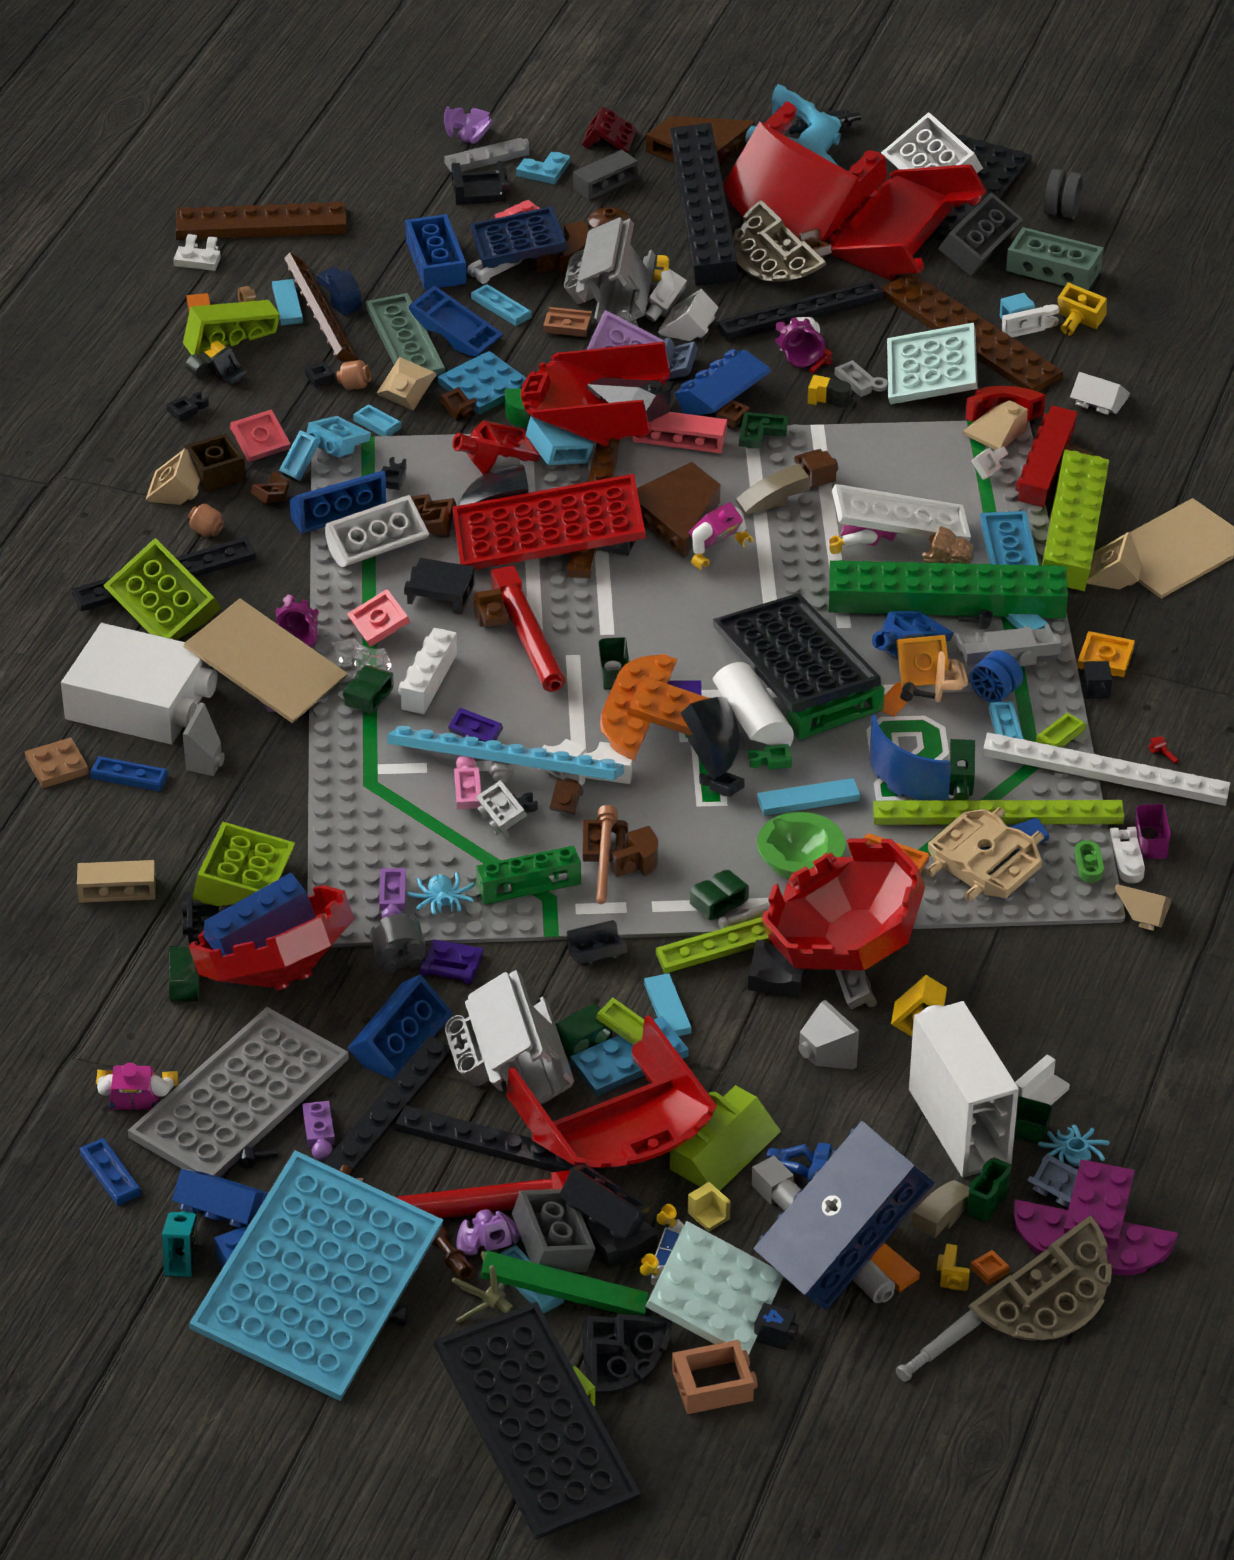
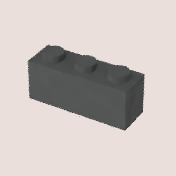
M623 150L613 153L573 171V190L587 200L600 196L637 179L638 161Z

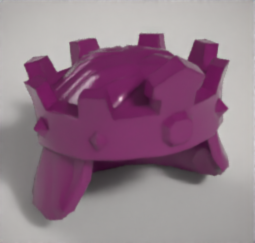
M796 317L791 318L792 323L786 326L785 322L776 323V330L780 333V336L775 338V343L779 345L780 350L785 353L787 361L793 367L806 368L818 362L824 354L825 340L819 332L815 331L809 319L805 318L804 321H798Z
M287 594L283 599L285 605L282 608L277 607L275 611L276 624L313 648L318 640L319 611L317 608L312 610L308 606V601L304 599L301 603H294L295 597Z

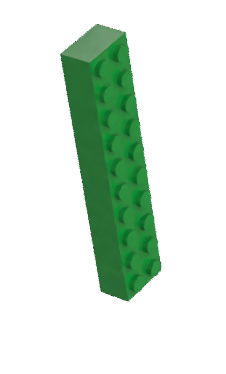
M830 560L829 613L888 614L893 611H920L925 615L979 616L982 610H989L993 613L992 617H1008L1009 614L1039 615L1041 618H1066L1068 600L1066 566Z

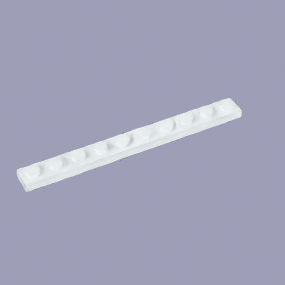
M988 732L982 756L1226 806L1230 782Z

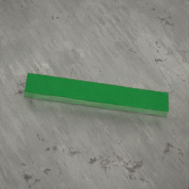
M490 1251L485 1253L480 1278L491 1280L489 1268L493 1265L495 1266L497 1282L619 1314L645 1315L648 1292Z

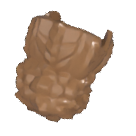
M943 526L938 528L936 535H930L931 547L927 553H922L926 563L971 564V560L974 558L972 544L965 538L956 537L950 529Z

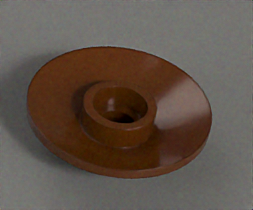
M606 207L595 210L590 214L589 225L594 229L619 217L623 221L631 218L622 209Z

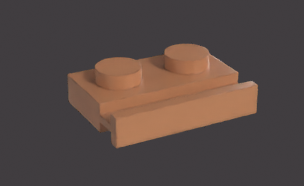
M549 307L543 325V332L555 335L587 337L590 320H592V311Z

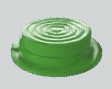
M791 812L779 815L769 820L761 828L757 837V848L762 859L770 865L775 873L786 879H789L792 873L805 866L808 869L814 867L813 861L823 856L824 853H833L835 857H843L846 847L844 834L833 821L821 815L808 812Z

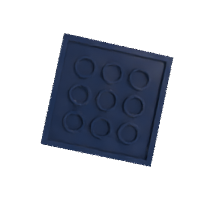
M553 206L470 224L471 233L483 268H495L500 264L517 263L523 259H536L541 255L559 254L567 250L566 241Z

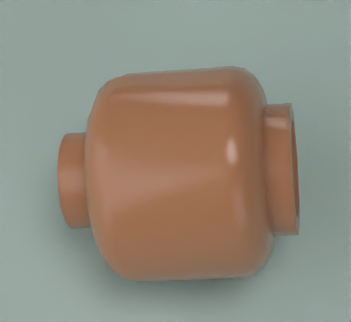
M362 360L342 363L340 371H337L338 383L342 384L346 390L365 388L368 382L371 381L369 365H365Z
M208 504L193 507L188 515L190 528L204 538L215 537L224 525L222 514Z

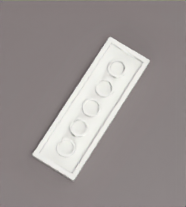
M835 484L832 489L840 524L926 538L933 534L936 535L938 528L943 526L950 529L958 538L962 537L968 541L971 539L964 507L961 504Z

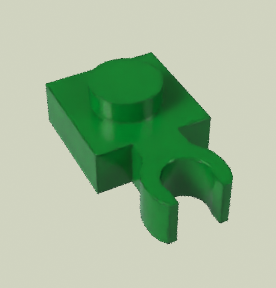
M789 744L764 746V751H748L749 766L751 768H757L761 765H767L768 770L792 768Z

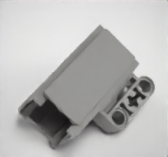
M619 217L591 229L587 234L585 249L575 252L569 259L564 288L576 304H581L595 298L597 307L594 318L597 323H599L605 310L627 322L644 316L646 312L656 255L650 250L648 256H645L642 262L630 244L634 227L631 219L623 221Z
M517 970L510 974L504 972L470 993L468 1000L465 1001L469 1017L466 1019L461 1015L452 1017L446 1023L445 1033L457 1070L472 1085L480 1086L490 1080L499 1091H503L501 1082L503 1079L506 1083L508 1082V1069L514 1067L542 1105L570 1088L574 1078L548 1001L542 996L539 998L540 1002L532 1006L522 976Z

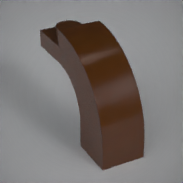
M585 221L564 225V238L567 250L559 254L541 255L539 258L534 259V269L537 274L558 270L560 275L567 273L570 257L575 252L585 249L589 232Z

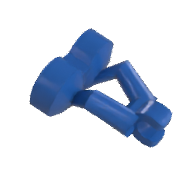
M819 1142L814 1155L806 1144L781 1150L770 1148L767 1152V1159L774 1155L791 1173L808 1178L809 1183L812 1180L813 1174L829 1160L833 1152L832 1144ZM805 1155L810 1161L811 1166L807 1168L800 1163L790 1161V1159Z

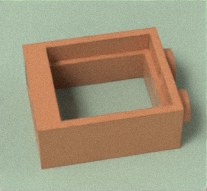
M739 1340L672 1353V1372L687 1414L753 1401L754 1389L758 1387L755 1372H750L749 1356L746 1350L742 1351ZM735 1362L740 1380L700 1388L696 1387L691 1371Z

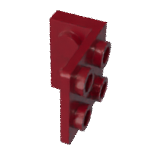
M603 106L591 120L582 145L589 149L593 143L597 144L602 137L627 153L637 129L630 122L623 120L612 110H608Z

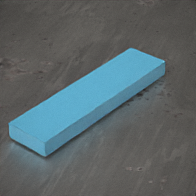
M854 778L761 792L757 793V800L763 816L860 801V793Z

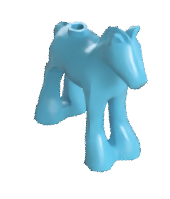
M777 84L772 95V115L788 101L796 107V117L804 120L809 128L801 133L799 139L788 138L837 165L834 159L827 154V151L832 144L838 145L841 133H838L841 128L840 120L825 112H819L815 104L804 100L795 92L787 90L785 86ZM751 125V127L747 131L745 138L746 143L749 141L751 135L753 134L756 128L755 126Z

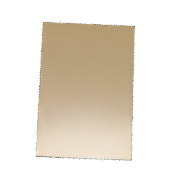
M1193 498L1130 532L1142 563L1140 577L1137 582L1161 599L1234 558V526Z
M240 598L186 641L183 646L291 723L346 678L348 674Z

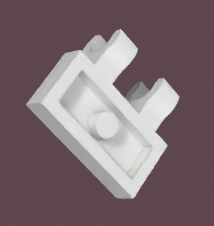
M188 234L185 247L179 246L173 259L174 266L216 271L221 259L220 251H218V246H216L217 237H208L206 249H198V244H195L197 235Z

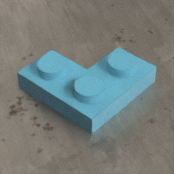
M551 152L544 162L524 158L516 169V176L555 185L571 163V156L560 152Z

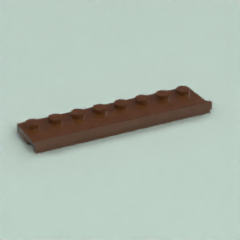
M345 202L176 208V240H185L188 234L197 235L196 239H208V237L239 238L347 233Z

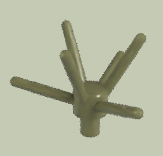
M485 1251L481 1253L483 1260L486 1253ZM491 1265L489 1268L491 1287L486 1292L457 1278L452 1279V1282L459 1285L461 1290L478 1296L484 1301V1303L457 1318L456 1323L463 1322L489 1306L493 1309L498 1307L504 1313L512 1310L513 1305L504 1298L506 1295L503 1292L505 1284L499 1283L497 1285L495 1266Z

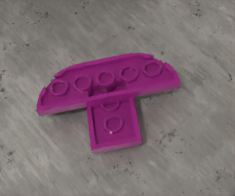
M1081 1159L1068 1210L1016 1199L1014 1203V1224L1016 1230L1026 1241L1028 1248L1037 1255L1043 1253L1052 1243L1091 1215L1107 1242L1106 1254L1108 1264H1111V1274L1135 1275L1146 1272L1147 1268L1157 1263H1162L1173 1251L1178 1238V1233L1123 1222L1135 1170Z

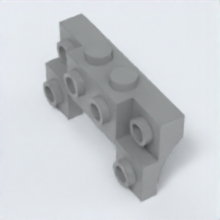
M1045 624L1043 629L1032 630L1031 627L1025 626V628L984 632V640H982L979 632H975V636L960 638L959 634H955V643L960 656H964L966 665L978 664L995 650H1001L1010 654L1020 666L1036 664L1037 657L1057 655L1061 652L1060 638L1058 634L1052 632L1049 624Z

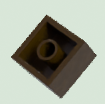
M227 433L184 446L189 452L199 475V486L203 492L246 480L245 458Z

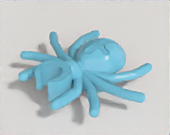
M458 872L454 874L456 878L454 887L450 878L440 874L433 876L429 880V890H427L422 884L421 878L418 877V886L425 894L407 892V895L426 899L416 907L417 910L431 903L433 915L437 913L436 904L437 910L442 913V906L444 905L449 906L452 912L454 902L457 910L460 912L462 908L458 899L471 903L474 901L473 898L460 894L473 888L475 883L458 889L460 884Z
M1073 1124L1072 1128L1067 1127L1066 1136L1062 1135L1059 1130L1057 1131V1138L1051 1131L1047 1132V1135L1055 1144L1040 1141L1038 1145L1044 1148L1055 1149L1048 1153V1155L1054 1156L1059 1153V1160L1063 1163L1065 1155L1069 1164L1079 1167L1081 1159L1090 1161L1091 1153L1089 1150L1097 1154L1101 1161H1105L1103 1154L1092 1145H1109L1110 1142L1107 1140H1087L1093 1134L1094 1128H1090L1081 1137L1078 1127Z

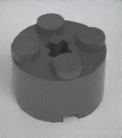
M405 914L387 916L380 920L378 927L375 928L373 926L370 931L375 959L384 973L391 974L397 969L405 967L410 969L421 967L427 949L420 923L416 918L414 921L409 919V915Z

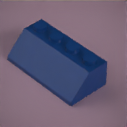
M736 349L726 352L723 359L712 362L709 369L698 372L695 375V379L684 382L681 385L682 388L674 394L684 414L702 415L715 413L770 373L771 369L748 351H736Z
M376 472L299 494L290 499L291 519L300 533L303 534L326 527V524L387 503L385 472Z
M289 873L206 919L203 937L213 950L220 948L223 956L234 953L232 947L237 944L253 941L255 948L267 946V938L286 932L316 918L306 891L294 875Z
M420 974L401 983L348 1046V1049L364 1068L394 1079L429 1036L434 1037L453 1012Z

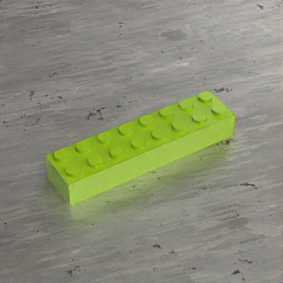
M1064 450L1041 566H1066L1067 587L1085 591L1092 564L1109 459L1082 454L1078 451Z

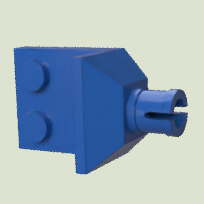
M893 611L888 613L881 631H877L873 635L872 644L878 650H882L898 660L896 640L945 635L946 641H951L954 632L920 611Z

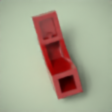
M1015 386L980 388L975 390L974 396L967 398L966 419L973 422L988 410L1010 400L1028 409L1027 421H1031L1044 416L1045 394Z

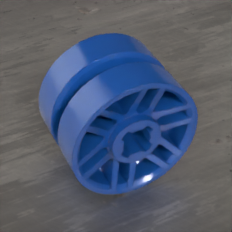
M995 650L971 669L969 678L972 688L977 695L989 703L1003 701L1022 684L1023 673L1018 662L1010 654L1001 650Z

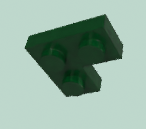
M744 412L739 436V447L761 448L764 435L786 437L789 416Z

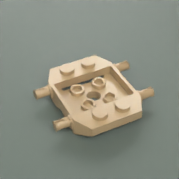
M998 807L992 813L986 809L964 812L928 842V850L934 863L926 868L925 872L928 876L933 877L937 872L944 869L970 885L972 888L964 893L965 899L967 901L969 899V902H972L973 899L982 893L984 895L1007 898L1042 867V859L1036 845L1044 840V835L1036 831L1030 837L1019 829L1007 827L1001 820L1005 816V811L1001 807ZM980 847H990V849L982 850ZM1017 848L1021 849L1006 863H1004L999 869H997L991 876L988 875V873H991L999 863H1001L1004 859L1009 858L1010 854L1013 851H1015Z

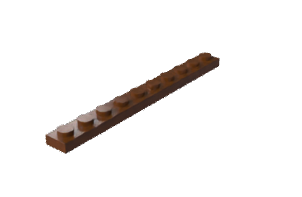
M610 438L608 446L596 444L588 482L614 477L622 439ZM597 548L571 552L567 567V577L590 579Z

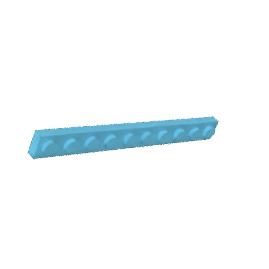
M398 726L387 734V744L607 780H615L624 773V764L615 763L613 759L595 760L589 755H579L576 757L570 756L565 751L552 753L546 752L544 748H523L524 746L521 744H510L508 746L502 745L500 741L496 740L484 742L478 741L476 737L459 738L453 733H443L440 735L434 734L432 730L428 729L411 730L409 726Z

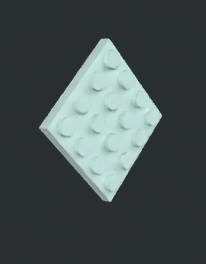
M974 323L887 338L888 399L890 404L978 389L976 330Z
M686 1221L645 1307L714 1344L739 1340L742 1351L746 1350L749 1355L757 1337L754 1334L757 1316L763 1303L772 1304L784 1276L770 1265Z

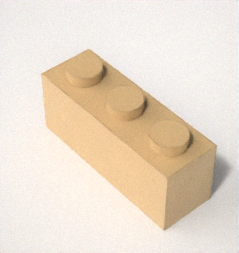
M154 860L78 863L77 890L79 903L156 899Z

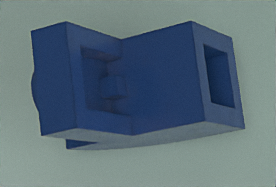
M336 267L317 274L318 282L330 291L331 306L343 316L361 308L359 286L348 270L341 272Z

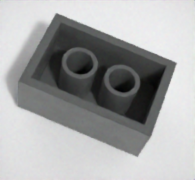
M562 1189L520 1191L512 1216L530 1261L571 1273L587 1272L595 1246L580 1210L572 1209L566 1204V1200L559 1197Z

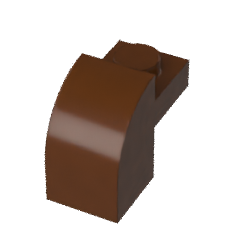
M499 588L474 594V613L480 627L509 623V616L502 601V592Z
M650 826L627 832L626 848L612 852V872L614 875L619 877L640 870L642 875L646 876L654 871L658 864V838Z

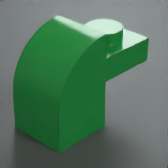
M522 388L505 389V413L507 420L515 426L527 428L531 415L528 414L522 404Z

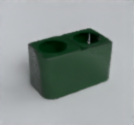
M625 637L603 638L598 642L604 690L612 689L620 670H606L605 664L609 661H617L621 664L622 669L629 662L627 640L625 642Z
M169 946L170 1001H199V974L189 947Z
M595 1003L555 1024L565 1055L569 1059L574 1054L612 1038L613 1030L596 1019L597 1013L601 1008Z
M1018 1096L1014 1138L1038 1144L1040 1141L1044 1142L1050 1126L1052 1107L1047 1103Z

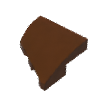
M430 494L411 496L428 532L435 535L448 536L453 520L452 507L457 505L454 498L432 501Z

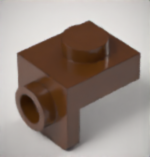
M815 228L799 233V240L801 242L805 241L822 259L825 255L832 253L831 245L821 241L819 229Z
M460 387L441 395L439 399L454 420L470 416L474 412V407L477 403L475 397L469 400Z
M272 472L268 484H254L250 493L258 497V501L264 504L283 502L286 499L291 481L278 472Z
M565 778L564 781L557 779L550 809L575 815L579 797L583 796L584 792L581 784L571 778Z

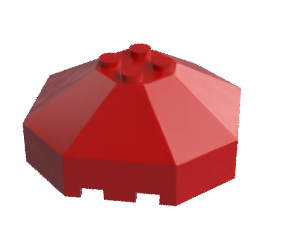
M850 838L846 842L852 857H835L833 853H824L823 856L813 861L814 867L811 869L805 866L791 874L783 896L778 884L772 886L768 898L770 906L768 911H764L762 922L769 940L794 968L866 970L909 943L925 885L918 866L892 839H882L881 844H869L865 838Z
M326 885L314 887V895H310L308 898L316 918L277 936L267 938V946L255 948L253 941L234 945L232 947L234 953L222 956L220 948L213 950L203 937L202 931L198 936L200 944L198 945V942L195 941L189 945L198 974L220 982L262 987L274 986L275 990L288 987L290 985L289 982L295 979L302 980L310 977L314 966L354 920L345 891Z

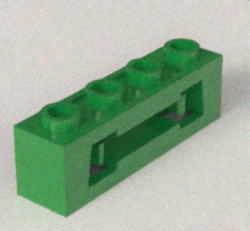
M881 684L880 686L873 687L871 690L857 692L846 698H838L824 705L806 708L801 712L792 713L788 709L787 721L798 740L810 737L882 711L885 688ZM864 702H868L870 707L860 711L854 707V705L858 704L859 708H863ZM812 720H813L816 724H819L820 721H821V723H822L821 725H818V726H815V727H812V728H811Z
M573 845L477 865V890L483 905L580 885L581 860ZM565 873L568 879L552 882L549 876L554 875V879L557 880L559 879V874ZM510 884L511 891L496 894L497 887L502 886L504 890H508V885Z

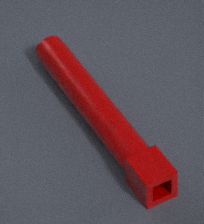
M514 565L491 570L492 590L498 588L501 590L502 601L544 690L555 692L561 689L566 681L565 676L522 590V581Z
M571 1170L552 1172L549 1179L396 1196V1198L441 1219L476 1215L481 1210H490L491 1213L513 1211L520 1191L562 1189Z

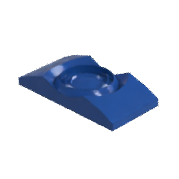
M435 285L412 302L408 308L426 330L438 332L448 340L454 350L470 356H480L503 335L498 329Z

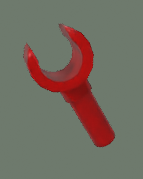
M825 348L822 357L809 371L814 373L824 364L831 365L833 362L832 352Z
M1159 736L1150 739L1152 744H1149L1148 747L1151 753L1161 751L1174 764L1178 763L1179 759L1169 751L1164 737Z

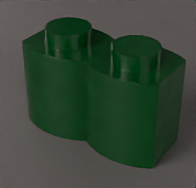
M369 665L358 670L355 679L346 684L343 689L345 706L370 714L375 712L381 701L393 689V673Z
M730 870L718 872L710 880L697 883L690 890V905L708 920L717 919L728 910L740 907L749 898V885Z
M993 1157L983 1165L981 1175L976 1177L969 1186L968 1215L985 1222L995 1214L997 1204L1002 1202L1009 1193L1011 1164Z

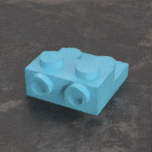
M338 416L309 422L306 432L321 441L317 448L325 449L327 453L335 457H343L344 455L354 453L355 445L368 442L371 436V432Z

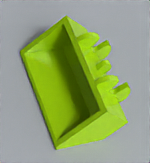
M736 1085L723 1097L717 1092H709L708 1094L717 1105L713 1116L694 1137L670 1151V1170L699 1187L710 1182L720 1191L781 1132L759 1099Z

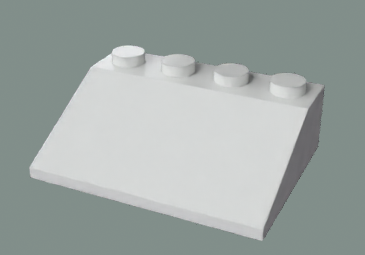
M929 112L881 152L898 170L971 164L976 173L983 169L974 152Z

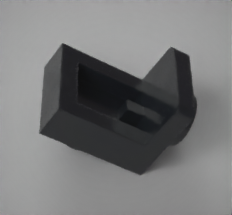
M229 347L224 348L210 358L221 380L230 385L240 382L243 376L248 373L244 367L240 366Z

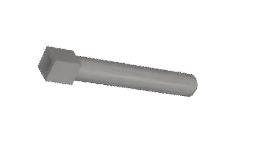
M774 1155L752 1167V1186L771 1205L777 1203L785 1211L794 1201L796 1194L801 1190L794 1183V1175ZM871 1259L853 1279L875 1303L886 1302L894 1294L895 1283Z

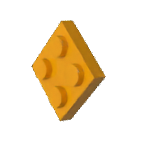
M1088 631L1078 659L1077 668L1084 669L1085 661H1109L1111 675L1124 677L1134 650L1135 640Z
M945 635L896 640L902 688L908 682L913 683L916 687L935 685L940 651L944 652L945 670L949 671Z

